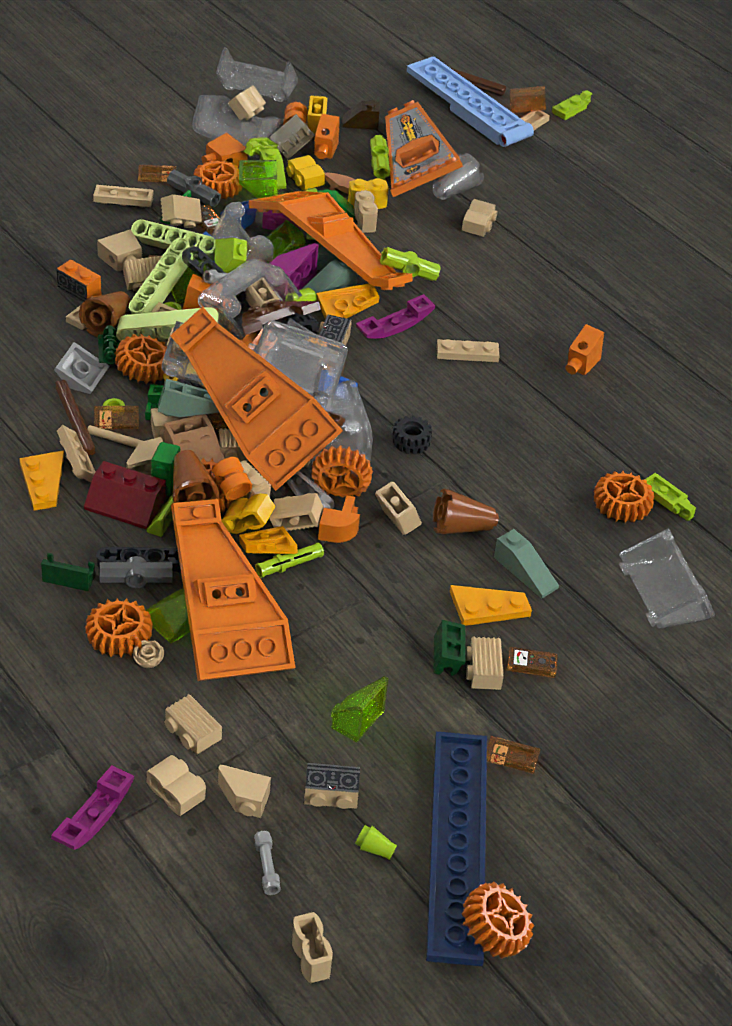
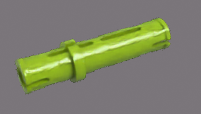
M318 542L314 545L298 549L296 554L274 555L273 559L257 563L255 569L260 578L275 572L283 573L287 568L323 557L324 550ZM307 553L306 556L294 559V557ZM282 561H286V563H283V564H280V565H277V566H274V567L272 566V565H274V564H276V563H279V562H282Z

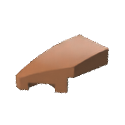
M325 173V181L331 185L329 189H338L346 194L349 192V182L356 180L341 174Z

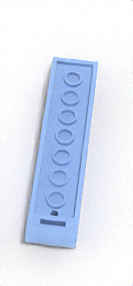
M434 56L407 65V72L449 102L450 110L495 144L506 147L533 136L534 130L530 123L523 121Z

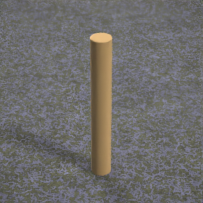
M88 426V432L91 435L136 448L139 442H143L142 440L102 428Z

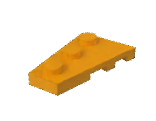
M369 283L316 293L317 301H319L325 319L328 314L349 318L379 302V295L375 287Z
M64 451L19 458L33 510L57 507Z
M450 586V594L461 623L465 626L531 617L532 609L525 593Z

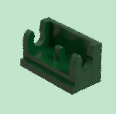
M47 553V560L43 559L41 563L42 582L89 591L96 576L95 563L89 561V568L56 562L54 561L53 553Z
M442 620L434 635L433 673L440 675L445 667H451V676L457 674L461 665L465 664V625Z

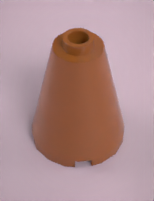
M123 291L88 298L80 305L81 324L84 323L88 328L86 331L95 337H98V334H103L104 328L108 325L116 329L119 318L129 310L131 299Z
M183 450L176 454L174 458L173 503L219 498V490L216 483L197 454L192 450Z
M445 488L440 491L443 492L442 497L437 496L433 512V522H437L438 527L434 528V531L437 534L489 531L498 524L499 516L493 507Z

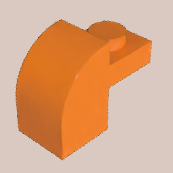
M346 495L342 511L329 508L323 509L319 523L318 540L341 543L349 541L356 536L359 530L360 514H357L358 507L354 506L355 497Z

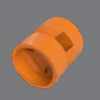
M300 102L288 104L285 108L283 125L296 114L307 124L308 110L306 106Z
M237 457L223 459L212 469V473L217 483L220 484L225 498L230 501L244 497L253 487L248 475L243 472L244 468Z

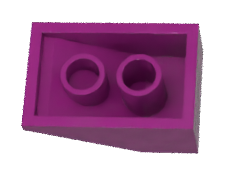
M313 243L279 255L267 264L265 269L267 274L266 282L276 293L279 301H288L287 295L290 292L302 289L316 276L319 244Z

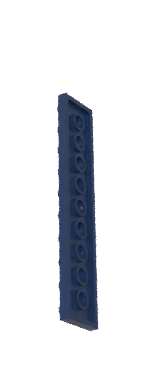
M436 731L426 961L483 966L484 952L482 951V946L475 944V938L472 935H468L470 930L469 927L463 925L466 918L462 916V912L465 909L463 904L469 893L480 885L485 884L487 736Z

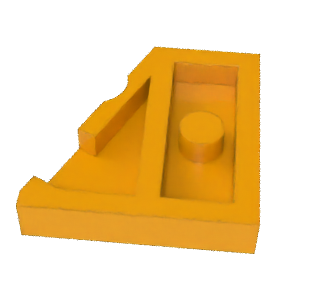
M284 526L239 535L240 544L246 553H298L297 544Z

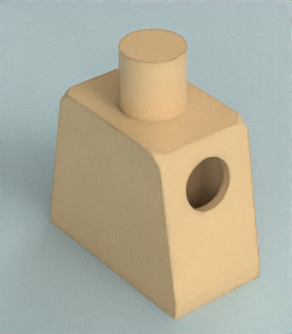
M131 230L97 240L98 257L116 271L123 270L125 260L142 258L141 245Z

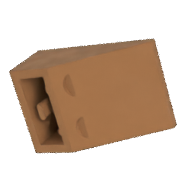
M206 414L164 423V443L180 446L181 451L192 450L200 460L204 458L206 462H210L212 457L215 463L224 459L216 433Z

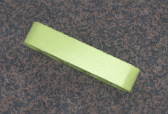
M142 219L136 220L131 227L132 233L144 244L168 249L175 239L185 238L189 242L190 247L196 243L194 246L200 248L212 261H215V239L211 236Z
M177 238L170 244L130 301L129 309L131 314L151 313L159 302H164L188 267L182 259L183 250L190 247L187 239Z
M205 307L206 311L218 323V311L211 307ZM200 308L123 315L118 321L116 337L121 341L125 340L126 336L132 337L133 334L140 336L142 333L143 336L148 337L150 335L153 339L157 337L158 340L169 339L171 329L173 327L179 328Z

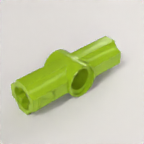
M375 135L370 140L371 166L373 167L374 176L384 180L390 175L389 149L387 148L386 139L382 135Z
M387 247L382 251L380 263L401 270L404 273H412V277L418 276L430 281L437 280L441 269L439 264L418 258L417 254L412 251L404 253Z

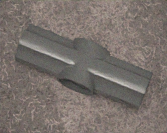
M174 169L167 177V184L184 193L191 190L192 198L200 199L201 202L212 208L217 206L221 199V193L202 184V179L198 176L188 177Z
M137 556L129 558L126 562H100V583H126L131 588H141L146 583H172V562H146L144 558Z

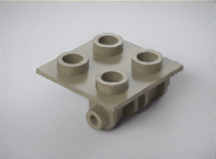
M296 114L272 134L269 139L279 145L277 148L288 160L313 139L315 135Z

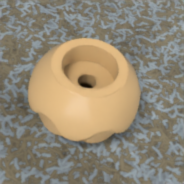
M142 640V648L139 650V647L135 646L133 650L135 662L144 668L157 666L164 657L163 647L157 641Z

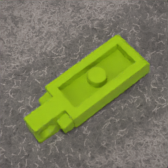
M586 90L580 95L576 94L552 107V113L567 120L587 109V105L591 102L592 93Z
M267 137L250 138L243 152L249 156L254 154L260 155V150L278 149L279 145Z
M657 473L644 479L647 480L648 485L652 486L656 501L671 512L678 513L680 517L687 521L694 517L696 507L690 504V501L687 499L688 495Z

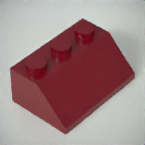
M103 461L93 475L84 510L147 530L166 501V480Z

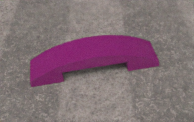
M423 294L407 301V308L379 320L374 316L356 323V327L366 338L389 337L405 331L420 322L435 309V305Z
M111 765L97 781L96 791L72 819L66 817L51 835V839L73 850L86 844L115 812L129 790L134 776Z

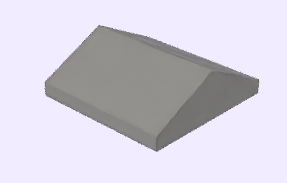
M74 342L54 370L62 380L67 381L70 389L91 394L109 368V365L99 363L97 357Z

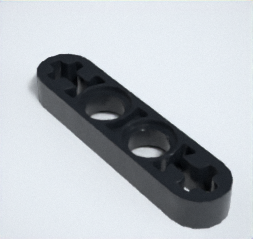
M192 246L183 250L182 259L184 263L198 276L203 278V266L205 264L209 265L210 269L217 270L218 273H225L200 248ZM194 252L193 257L195 258L193 260L190 259L192 256L190 253ZM225 281L221 298L231 301V306H238L245 302L246 294L235 281ZM233 293H237L236 298H237L238 300H234L235 296H234Z
M103 547L96 553V561L99 568L100 562H126L125 558L137 556L144 558L146 562H151L149 561L151 557H158L161 559L158 562H172V572L181 571L180 562L176 561V559H179L177 548Z

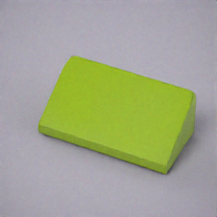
M173 494L164 502L146 531L148 533L161 537L173 520L171 510Z

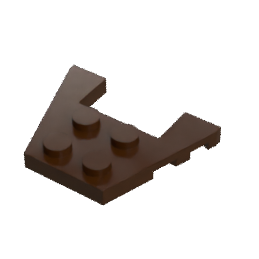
M276 299L267 302V306L261 308L260 306L248 308V312L242 314L244 335L262 330V324L295 313L306 315L321 310L319 301H279Z

